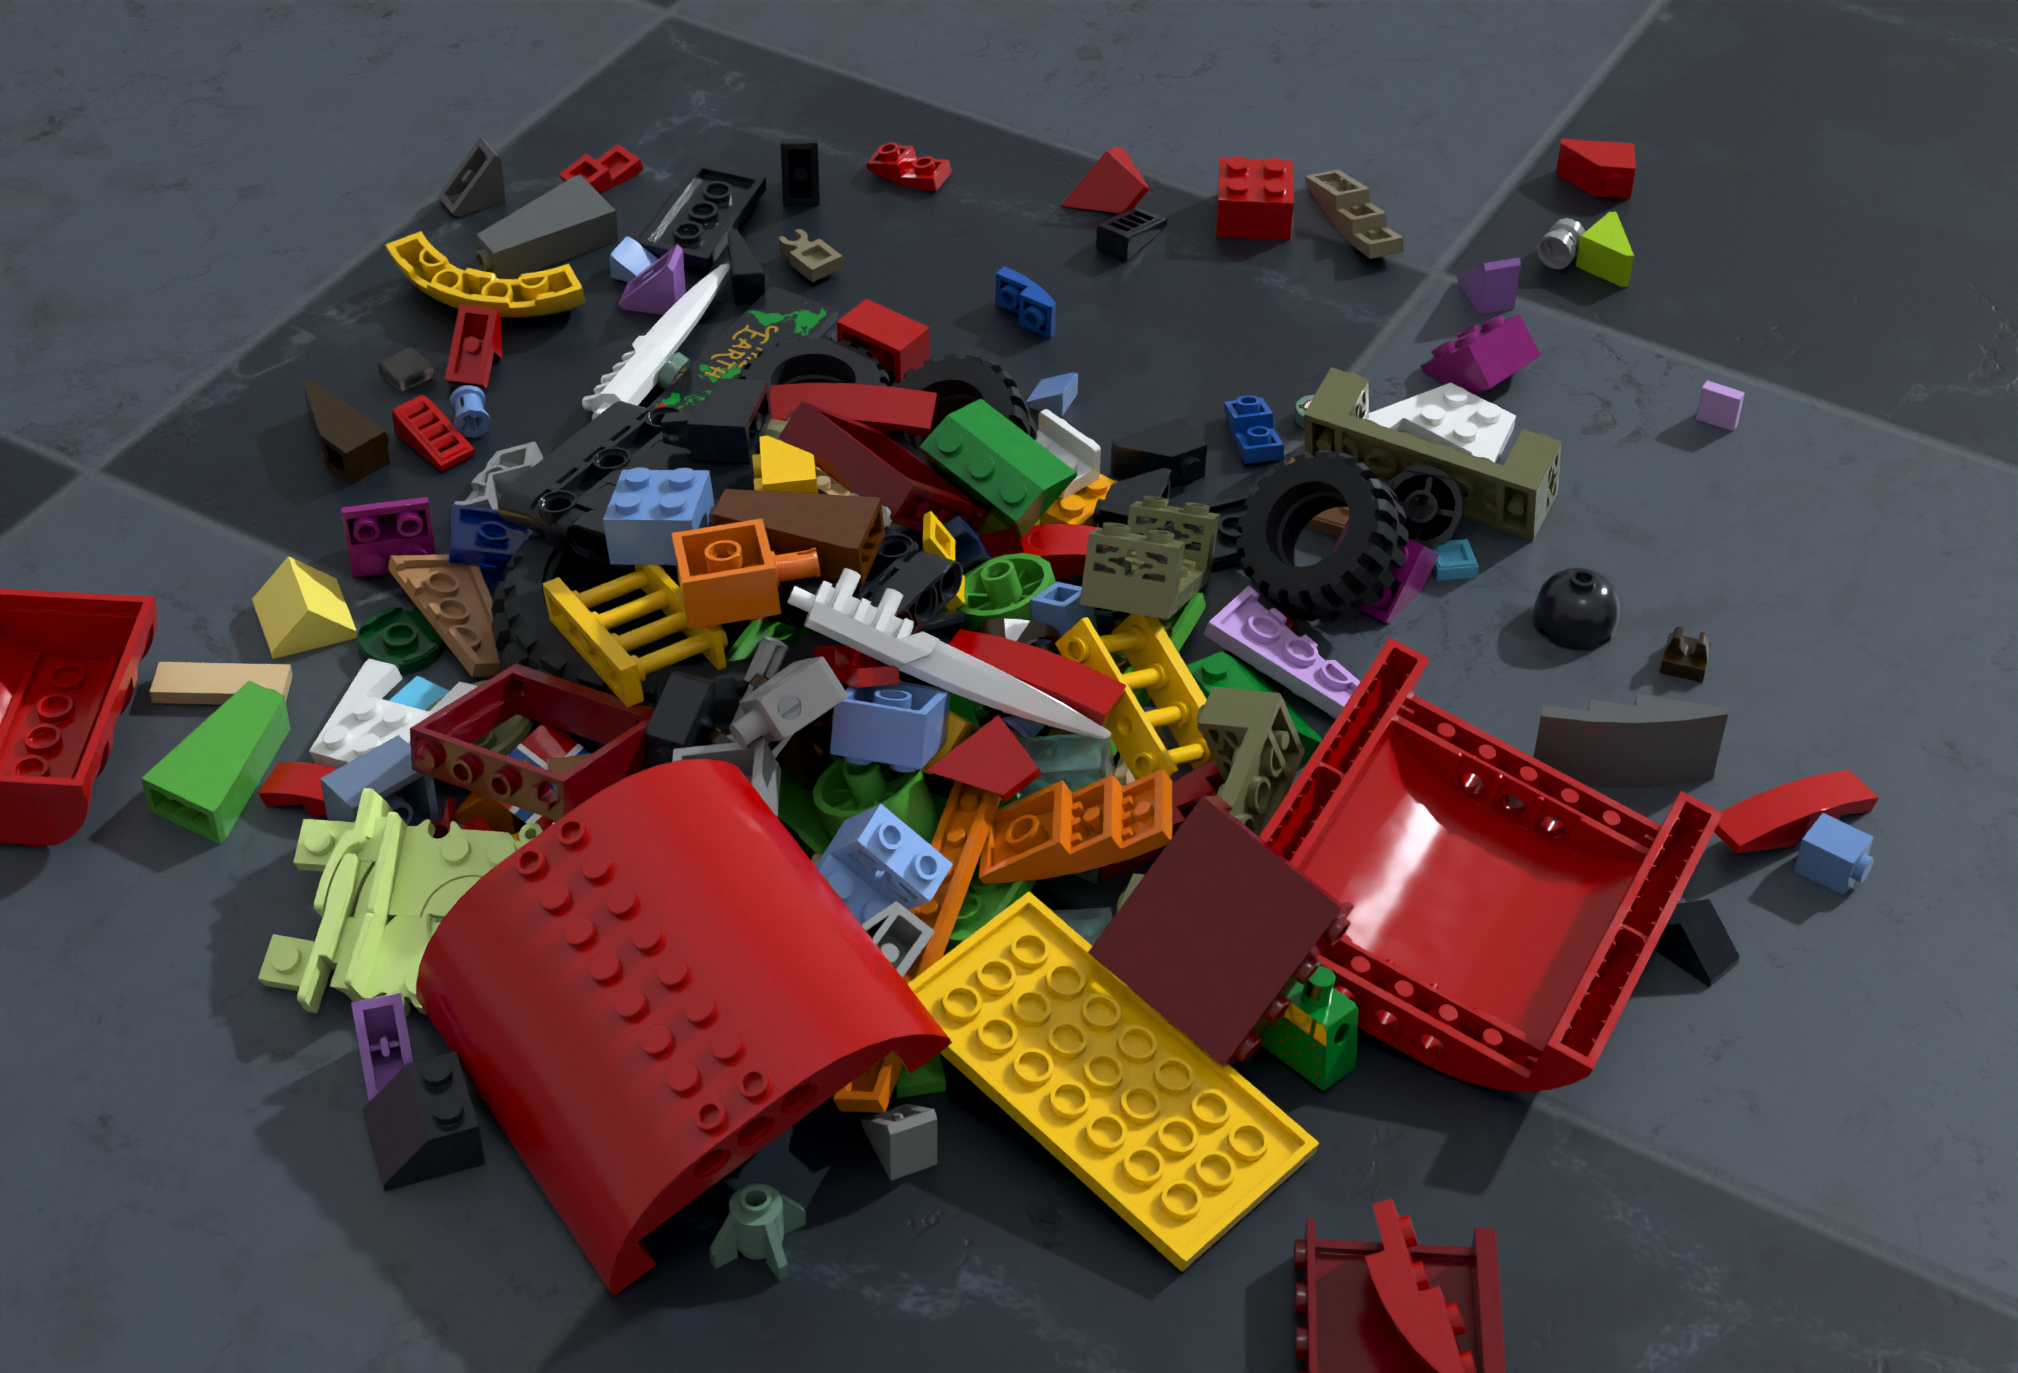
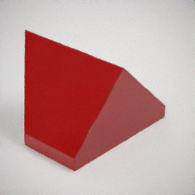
M1118 146L1107 150L1062 203L1061 207L1124 213L1133 209L1150 188L1126 151Z
M999 715L925 770L993 792L1005 802L1042 774L1040 768Z

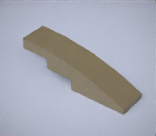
M1340 170L1305 176V183L1321 209L1336 229L1361 253L1372 259L1404 252L1403 237L1387 227L1386 212L1370 203V189Z

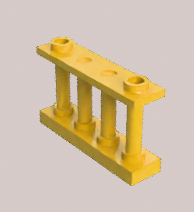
M635 565V572L578 593L576 590L571 591L559 577L542 583L550 621L627 707L644 701L641 682L645 681V675L702 652L718 670L727 667L724 648L728 646V639L722 625L713 628L700 627L689 629L680 587L666 574L662 565ZM640 588L647 594L644 597L601 614L588 610ZM660 609L667 615V617L619 636L616 633L610 634L608 632L610 629ZM679 631H682L688 637L640 658L636 655L630 656L627 653Z
M1131 614L1112 631V634L1099 636L1089 618L1086 617L1079 620L1055 643L1063 657L1083 664L1126 685L1122 699L1103 726L1112 733L1110 738L1135 780L1162 768L1171 778L1179 771L1178 766L1191 764L1193 769H1196L1212 761L1210 750L1197 727L1198 711L1202 705H1205L1207 699L1158 618ZM1123 650L1135 671L1121 674L1109 653ZM1145 688L1157 709L1144 712L1132 690ZM1168 726L1180 747L1167 750L1154 728Z

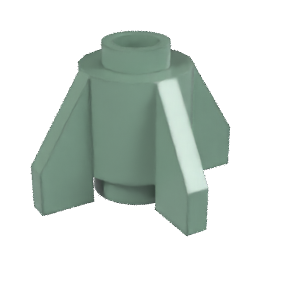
M755 1183L739 1188L728 1196L730 1214L709 1248L711 1264L716 1269L738 1258L739 1250L745 1257L761 1260L766 1258L768 1266L779 1281L789 1277L788 1263L781 1244L785 1234L806 1224L805 1210L799 1203L769 1185Z

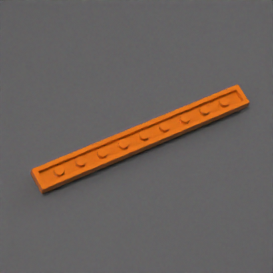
M1011 731L1013 735L1016 737V739L1020 742L1016 731ZM956 780L954 782L931 842V846L953 865L931 901L909 910L935 932L903 976L907 984L943 957L1001 800L993 792ZM893 1051L834 1095L833 1100L839 1110L844 1112L885 1113L903 1063Z

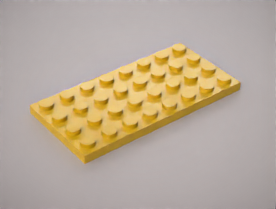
M1028 891L908 983V986L952 1042L940 1053L1183 1272L1316 1153L1319 1142L1230 1065L1222 1066L1092 957L1088 953L1092 945Z

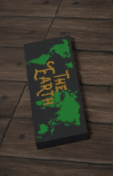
M771 286L647 409L652 410L660 403L682 411H693L699 400L704 401L705 396L711 394L718 378L738 379L743 367L752 357L757 358L756 355L766 347L774 348L777 342L786 339L789 342L797 341L798 337L809 336L810 339H819L838 320V309Z

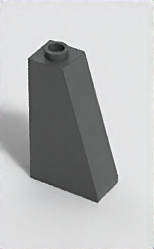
M581 175L574 176L478 233V250L475 252L477 265L481 271L494 273L497 279H514L520 277L521 274L531 273L618 242L616 210Z

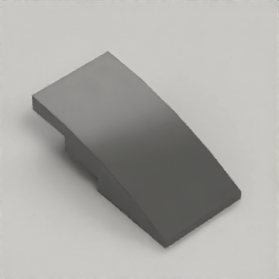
M1637 694L1635 706L1590 699L1588 711L1543 704L1533 757L1588 787L1630 788L1666 786L1713 779L1729 708Z

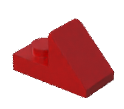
M460 304L445 380L453 385H472L487 389L493 359H502L500 311L495 308Z

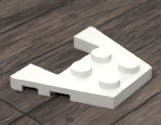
M1452 383L1369 413V420L1376 422L1378 425L1397 431L1403 430L1418 438L1439 445H1448L1455 450L1476 457L1488 458L1494 463L1497 458H1500L1514 429L1516 415Z
M368 659L317 737L309 753L316 764L340 768L397 735L411 746V727L478 686L458 682L430 711H425L383 700L382 698L403 678L396 665Z

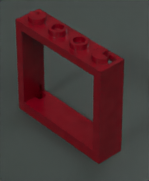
M801 401L799 406L789 414L790 420L778 437L789 445L814 454L815 466L849 492L864 497H881L882 506L888 507L891 511V523L923 533L924 514L932 511L942 524L960 516L977 534L990 514L988 509L883 431Z
M514 664L410 728L412 770L558 821L598 792L645 768L644 732L655 709L641 704L627 707L617 696L520 664ZM515 715H520L606 745L560 775L471 743ZM550 783L557 785V791L550 789Z

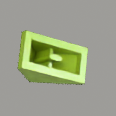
M1608 212L1581 235L1576 267L1620 287H1629L1634 254L1617 212Z

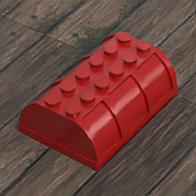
M0 588V843L26 844L29 847L54 846L67 841L82 827L90 809L93 784L95 779L104 770L114 743L113 732L117 721L129 705L138 678V666L148 653L156 634L157 606L154 596Z

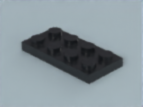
M697 163L638 243L658 259L674 246L679 245L683 249L685 266L709 271L728 244L729 230L739 229L766 191V177Z

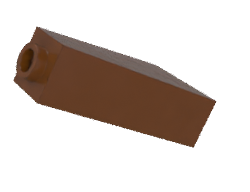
M725 489L717 505L711 508L709 514V527L762 518L770 550L774 551L775 555L816 548L821 578L838 582L844 568H848L861 575L857 586L864 585L885 537L881 497Z

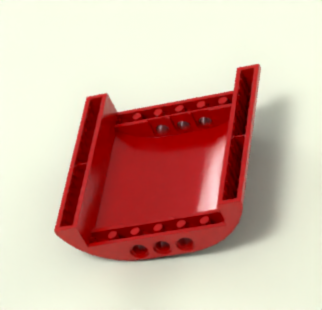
M1389 637L1259 837L1340 903L1350 902L1355 906L1346 918L1351 922L1346 933L1336 944L1330 945L1327 943L1317 956V959L1321 961L1320 966L1330 969L1335 974L1334 988L1356 1004L1358 1008V1028L1425 1065L1472 1084L1499 1090L1522 1092L1552 1090L1574 1084L1589 1077L1723 813L1680 791L1662 825L1650 820L1415 695L1430 658Z
M711 759L674 761L628 776L580 804L496 865L460 897L442 919L427 944L419 964L416 981V999L451 1052H457L461 1067L613 1296L657 1265L641 1241L644 1236L892 1051L909 1073L912 1074L952 1044L947 1034L738 766L725 761Z

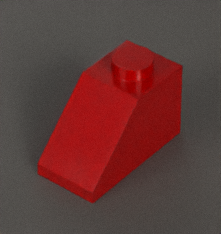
M1561 139L1556 174L1592 196L1631 199L1636 171L1634 144Z

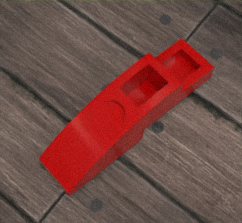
M1075 524L1034 525L1023 538L1011 529L995 531L978 537L993 558L1018 553L1041 556L1050 563L1055 580L1058 581L1084 573L1089 533L1099 527Z
M1392 1198L1372 1204L1385 1251L1364 1257L1385 1310L1407 1350L1426 1373H1478L1471 1350L1461 1352L1457 1336L1465 1334L1466 1330L1457 1302L1447 1304L1440 1286L1431 1288L1423 1261L1413 1262L1410 1247L1417 1246L1418 1240L1410 1215L1400 1217Z

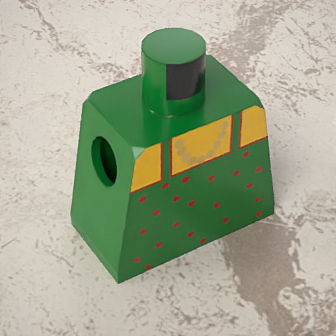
M1320 966L1304 985H1301L1299 982L1287 996L1292 1001L1288 1010L1276 1023L1268 1022L1258 1037L1262 1039V1047L1322 1091H1325L1355 1069L1358 1008L1352 1000L1334 988L1335 974L1330 969Z

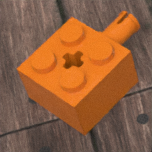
M762 518L671 533L678 581L689 629L700 627L713 628L724 623L742 620L757 621L767 616L781 614L778 594L780 582L820 577L816 548L775 555L774 551L770 550Z

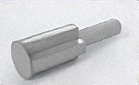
M763 636L744 680L749 682L756 672L768 678L775 676L789 647L775 638ZM751 684L748 685L743 698L753 692L754 687ZM740 705L732 723L745 715Z

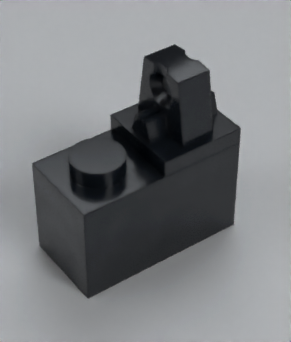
M718 378L711 394H707L704 401L699 400L693 411L665 413L661 421L664 444L691 449L692 460L751 463L752 455L755 454L760 444L759 437L764 435L772 418L768 380Z

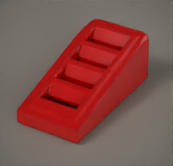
M420 395L393 409L392 419L395 434L441 472L475 455V449L426 396ZM450 445L452 446L451 448H449V449H447V450H445V451H443V452H441V453L439 452L440 450H442V449H444V448H446V447H448V446H450Z

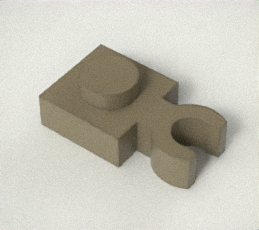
M801 229L795 230V241L787 240L784 236L779 237L780 252L784 256L790 257V265L812 282L843 268V256L821 239L813 242L808 241L807 233Z

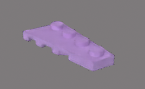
M1251 586L1246 587L1208 622L1203 634L1204 636L1217 643L1222 649L1233 653L1249 663L1260 673L1266 674L1284 685L1295 695L1306 699L1327 712L1335 720L1360 683L1356 677L1336 660H1324L1318 654V645L1306 634L1298 637L1286 627L1287 618L1276 608L1268 611L1257 601L1260 594Z

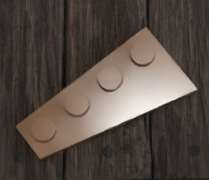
M474 554L390 556L388 570L471 677L490 678L503 672L504 669L499 661L491 626L493 621L491 611L493 601Z

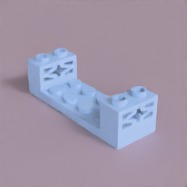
M879 804L843 822L816 864V868L858 922L863 924L895 901L907 910L930 902L953 864L886 807Z

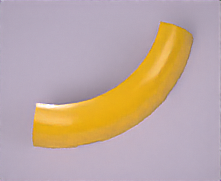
M422 231L385 244L387 251L399 270L413 285L432 298L459 309L460 304L498 309L500 311V318H532L561 313L585 305L583 288L569 264L540 272L521 274L518 279H497L494 273L467 268L464 271L451 265L448 259L428 242Z

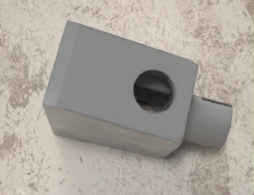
M823 656L794 661L739 702L745 715L732 723L729 729L734 739L744 749L749 748L760 739H765L766 742L784 740L849 696Z

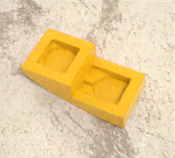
M929 511L924 514L923 551L955 561V539L933 512ZM964 575L958 593L945 605L949 611L965 603Z

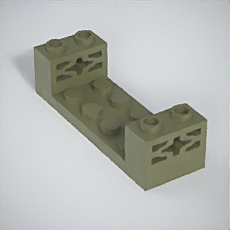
M1330 367L1304 413L1305 452H1309L1313 457L1316 456V452L1319 450H1332L1336 455L1340 453L1353 456L1359 463L1363 462L1386 484L1409 467L1432 466L1446 472L1459 485L1465 500L1464 518L1534 541L1558 494L1562 441L1552 439L1546 434H1537L1522 429L1504 465H1500L1485 457H1476L1455 450L1448 445H1439L1418 438L1409 432H1400L1369 420V381L1367 378L1360 377L1353 372H1345Z
M1143 496L1142 501H1136L1130 505L1127 525L1103 523V528H1096L1089 533L1079 605L1169 619L1211 579L1220 514L1210 513V506L1188 502L1184 503V508L1167 506L1168 499L1156 496ZM1143 517H1149V518H1154V519H1152V520L1143 519ZM1171 521L1174 522V529L1181 531V534L1174 538V533L1163 530ZM1192 542L1201 543V545L1192 544ZM1104 545L1113 546L1114 548L1104 547Z
M1212 687L1205 705H1202L1198 711L1197 727L1205 739L1211 758L1215 761L1222 779L1226 781V783L1220 786L1217 796L1233 807L1229 812L1257 836H1260L1289 792L1305 750L1281 693ZM1133 873L1126 891L1122 892L1119 896L1117 912L1142 880L1143 874Z

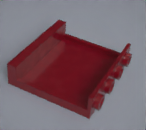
M1202 796L1088 953L1219 1064L1226 1066L1237 1063L1239 1060L1245 1063L1253 1056L1262 1043V1039L1258 1037L1259 1033L1268 1022L1274 1024L1285 1014L1292 1003L1287 996L1298 982L1304 985L1315 974L1321 965V961L1317 959V956L1326 944H1336L1346 933L1351 924L1346 918L1355 906L1350 902L1340 903L1229 813L1233 807L1219 796Z
M1307 1218L1304 1239H1295L1293 1256L1294 1271H1303V1282H1295L1294 1314L1304 1315V1326H1296L1295 1359H1304L1305 1371H1297L1296 1373H1426L1407 1350L1394 1329L1372 1281L1364 1257L1385 1251L1383 1242L1315 1239V1219ZM1475 1227L1471 1247L1421 1244L1410 1247L1413 1262L1423 1261L1431 1288L1440 1286L1446 1303L1457 1302L1466 1330L1465 1334L1457 1336L1461 1352L1471 1350L1478 1373H1506L1496 1228Z

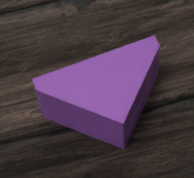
M679 245L674 246L630 280L618 305L623 310L664 315L686 294L683 249Z
M1520 257L1483 263L1457 276L1459 286L1479 315L1514 309L1521 268Z
M401 993L351 1002L368 1101H371L406 1064L413 1063Z

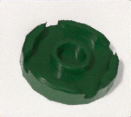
M392 607L375 613L363 622L357 639L358 654L363 663L368 659L393 664L396 665L401 675L414 674L427 669L440 658L445 649L443 639L419 608L413 607V612H402V607Z

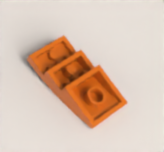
M1163 768L1124 786H1121L1114 775L1111 774L1074 792L1061 780L997 809L980 854L979 879L983 884L1034 881L1076 874L1126 861L1166 846L1172 839V780Z

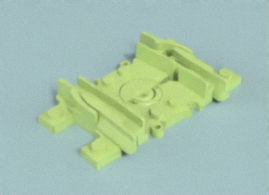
M364 788L362 790L355 822L303 819L293 863L299 870L323 872L314 901V909L322 917V921L315 941L273 934L258 980L264 986L298 991L297 1000L300 1002L301 1007L305 1011L317 1013L332 969L335 971L330 986L346 994L352 1001L401 993L405 1017L410 1012L409 1003H413L420 1013L426 1014L416 999V981L419 964L427 944L440 922L459 898L481 877L531 841L532 837L542 833L543 829L536 823H528L519 832L521 841H515L509 832L461 829L455 821H452L449 833L443 838L436 839L433 838L436 828L429 819H426L418 826H407L399 814L393 812L391 806L371 788Z

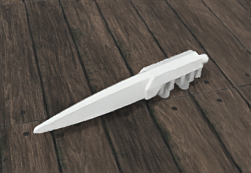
M731 264L720 265L693 286L660 318L645 336H638L632 343L635 350L627 352L621 357L623 362L613 366V373L605 374L601 377V384L593 389L595 394L585 396L582 399L584 410L587 412L593 411L594 413L592 420L618 401L639 405L658 382V374L663 365L680 347L708 308L726 278Z
M844 568L835 588L831 587V583L823 581L816 595L794 586L787 603L808 612L804 624L806 627L889 666H895L900 671L934 686L994 709L1062 730L1098 739H1107L1112 734L1096 722L1042 691L961 650L939 641L940 639L922 631L911 635L914 626L913 621L907 618L902 620L895 617L903 595L894 589L886 588L878 608L870 605L871 601L864 598L859 600L852 597L861 575L851 569Z

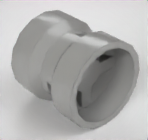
M1564 218L1558 220L1537 245L1539 259L1546 266L1553 269H1563L1568 266L1578 253L1580 238L1585 232L1584 228L1573 219Z

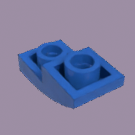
M1006 266L1001 268L996 273L995 305L1019 314V326L1051 339L1055 335L1056 303L1044 289L1026 276Z
M1245 395L1238 397L1235 401L1224 402V412L1232 438L1245 464L1284 459V444L1273 429V412L1262 397Z

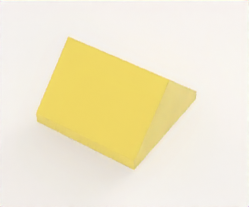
M289 556L252 598L253 606L272 659L358 638L357 630L337 579Z

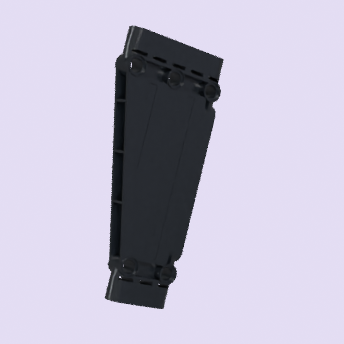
M618 401L510 484L503 491L499 499L498 513L500 518L506 522L544 534L546 543L551 547L566 548L571 546L578 555L632 573L635 572V565L610 564L603 517L622 470H630L637 467H644L649 470H675L678 468L709 470L714 505L716 506L725 489L754 490L753 460L751 463L692 460L691 449L664 444L662 439L661 421L665 413L681 412L680 409L672 406H661L651 410L624 401ZM818 488V494L829 495L828 493ZM885 527V537L863 586H856L852 597L859 600L864 598L871 601L870 605L878 608L886 588L900 592L903 598L895 617L902 620L907 618L913 621L914 626L911 635H913L927 624L958 593L963 579L962 565L957 561L915 549L913 540L910 537ZM662 565L666 574L680 587L676 565ZM821 577L780 582L778 594L781 614L767 616L766 618L796 628H805L804 624L808 612L787 603L794 586L816 595L823 581L831 583L833 588L836 587L838 582Z

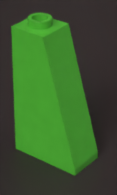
M248 681L141 778L149 811L218 844L223 843L291 729L285 697L274 689H267Z

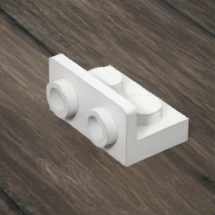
M1048 409L1039 412L1036 441L1077 472V477L1059 496L1065 499L1100 479L1101 448L1094 440L1086 437Z

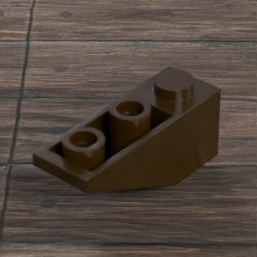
M310 378L303 381L308 415L325 466L350 485H353L390 463L388 452L389 437L381 425L373 423L360 414L355 407L347 405L329 389L321 387Z

